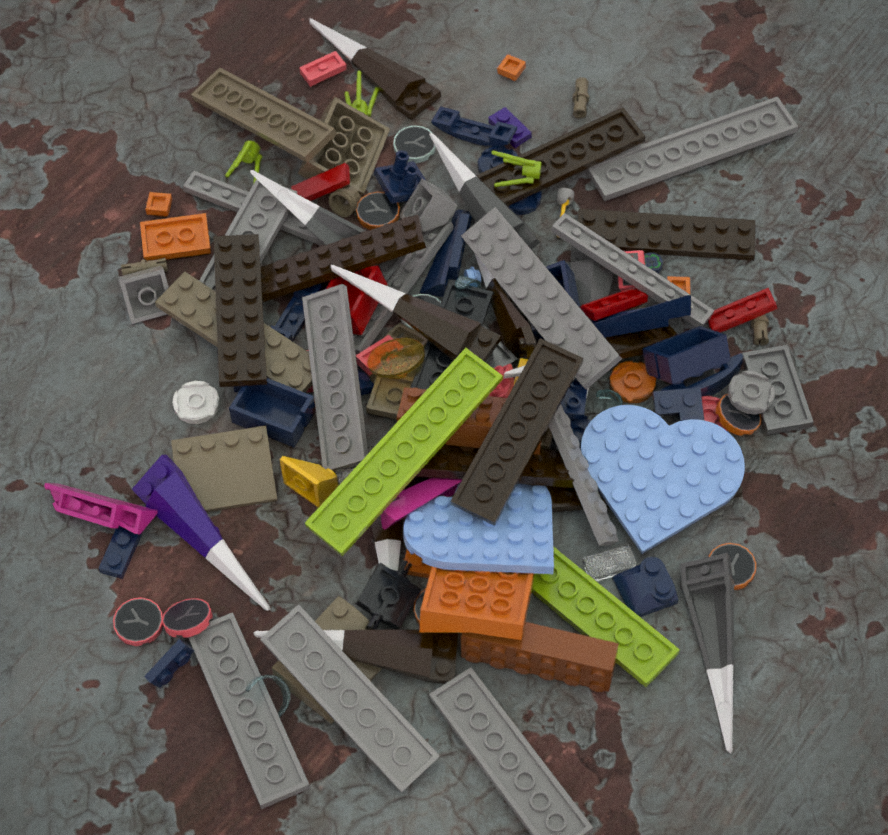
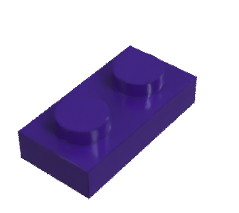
M506 107L488 117V123L492 126H495L497 121L517 126V131L509 142L514 148L532 138V132Z

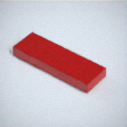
M343 163L293 185L291 189L297 191L301 197L312 201L349 185L350 167Z
M630 288L581 305L580 309L588 318L596 321L647 303L648 295L635 288Z
M766 288L714 310L713 315L707 322L711 330L721 333L778 308L769 288Z

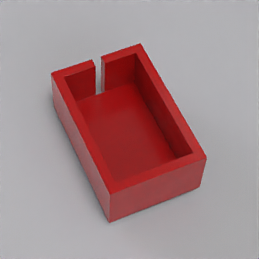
M371 266L353 272L380 284L388 285L379 266ZM342 277L332 279L326 289L340 284L347 286L353 335H362L379 302Z

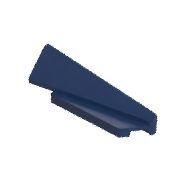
M460 209L455 211L451 220L454 229L436 253L421 287V294L443 297L448 281H458L466 241L461 235L470 228L472 220L469 211Z
M691 295L646 308L618 312L596 321L592 320L591 322L604 338L669 326V319L691 315Z

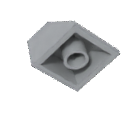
M421 179L399 216L404 219L405 217L418 214L424 232L445 225L449 218L454 215L457 204L443 189Z
M162 266L118 277L131 324L167 315L157 308L155 301L169 288Z

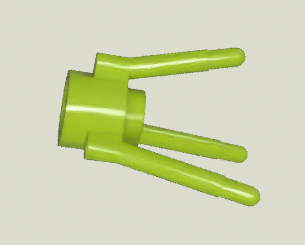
M357 71L356 100L351 104L349 93L345 91L346 104L371 117L372 108L379 90L375 87L369 105L361 99V71Z
M250 140L244 143L238 157L225 174L227 178L241 161L245 163L255 161L254 171L259 173L262 155L259 154L260 146L258 143Z
M498 151L491 152L492 155L504 158L503 161L506 163L523 166L522 175L526 176V178L495 183V187L522 183L533 184L534 179H540L541 162L527 160Z

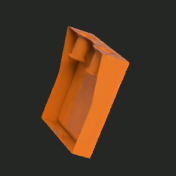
M432 566L420 610L419 632L477 633L522 640L535 573L445 570Z

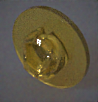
M396 338L386 341L370 353L367 361L369 370L378 377L390 379L405 378L408 373L416 369L424 360V347L419 341L412 338Z

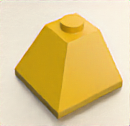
M285 456L280 458L283 483L318 508L338 487L337 475L331 469H325L319 464Z

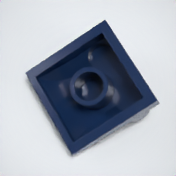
M645 558L640 565L612 576L624 604L639 617L678 604L675 585L664 563L659 558Z

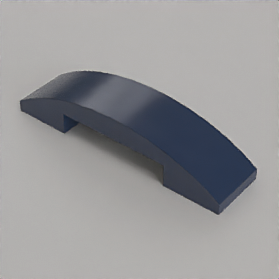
M441 106L431 120L432 125L453 137L484 146L508 145L517 131V126L497 121L495 126L462 118L459 111Z
M324 282L293 292L294 296L276 325H271L270 327L293 342L305 324L302 297L321 291Z
M740 353L731 357V361L722 364L718 373L687 387L683 383L669 385L662 388L661 391L700 387L701 397L713 396L728 386L732 377L736 374L738 375L744 356Z

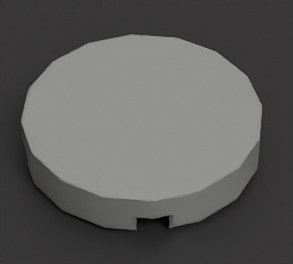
M743 371L741 374L732 377L727 388L728 398L731 404L738 410L746 414H759L770 408L775 398V388L773 384L771 386L768 382L769 379L765 375L756 371Z

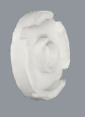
M204 381L188 382L182 385L178 392H175L172 401L175 414L186 423L200 424L207 422L219 410L220 400L217 390L209 386V383Z

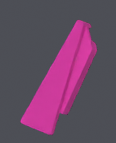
M432 477L401 491L395 498L396 501L391 502L381 513L382 528L385 530L407 517L412 511L438 496H453L462 479Z
M45 483L44 485L46 490H50L55 500L53 503L55 511L109 528H118L120 525L135 534H141L158 512L155 509L62 484Z

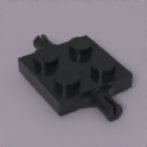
M402 561L398 571L388 568L381 562L376 566L355 603L372 616L366 625L367 630L370 628L371 630H376L380 622L385 623L394 630L401 628L422 590L411 583L406 577L412 567L411 563L407 565L408 561Z

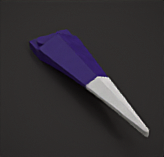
M161 455L132 490L146 504L147 508L158 510L156 516L263 609L271 610L269 604L246 574L214 526L183 472L167 455Z

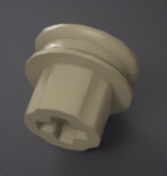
M355 187L339 188L329 196V205L338 216L348 217L357 209V203L361 196Z

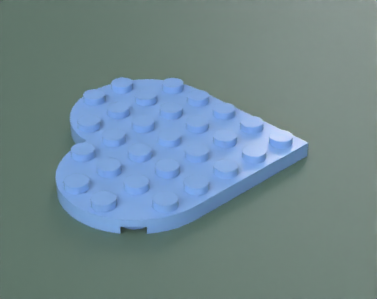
M619 405L602 411L588 424L581 441L580 450L589 464V474L596 481L599 493L641 554L728 503L737 493L744 476L745 463L743 453L737 441L728 431L712 422L696 419L679 421L669 426L659 415L640 406Z
M517 484L495 526L451 505L450 501L453 497L445 496L436 497L409 513L405 519L403 528L404 543L411 554L415 553L421 557L422 562L427 565L445 570L553 574L552 500L546 486Z

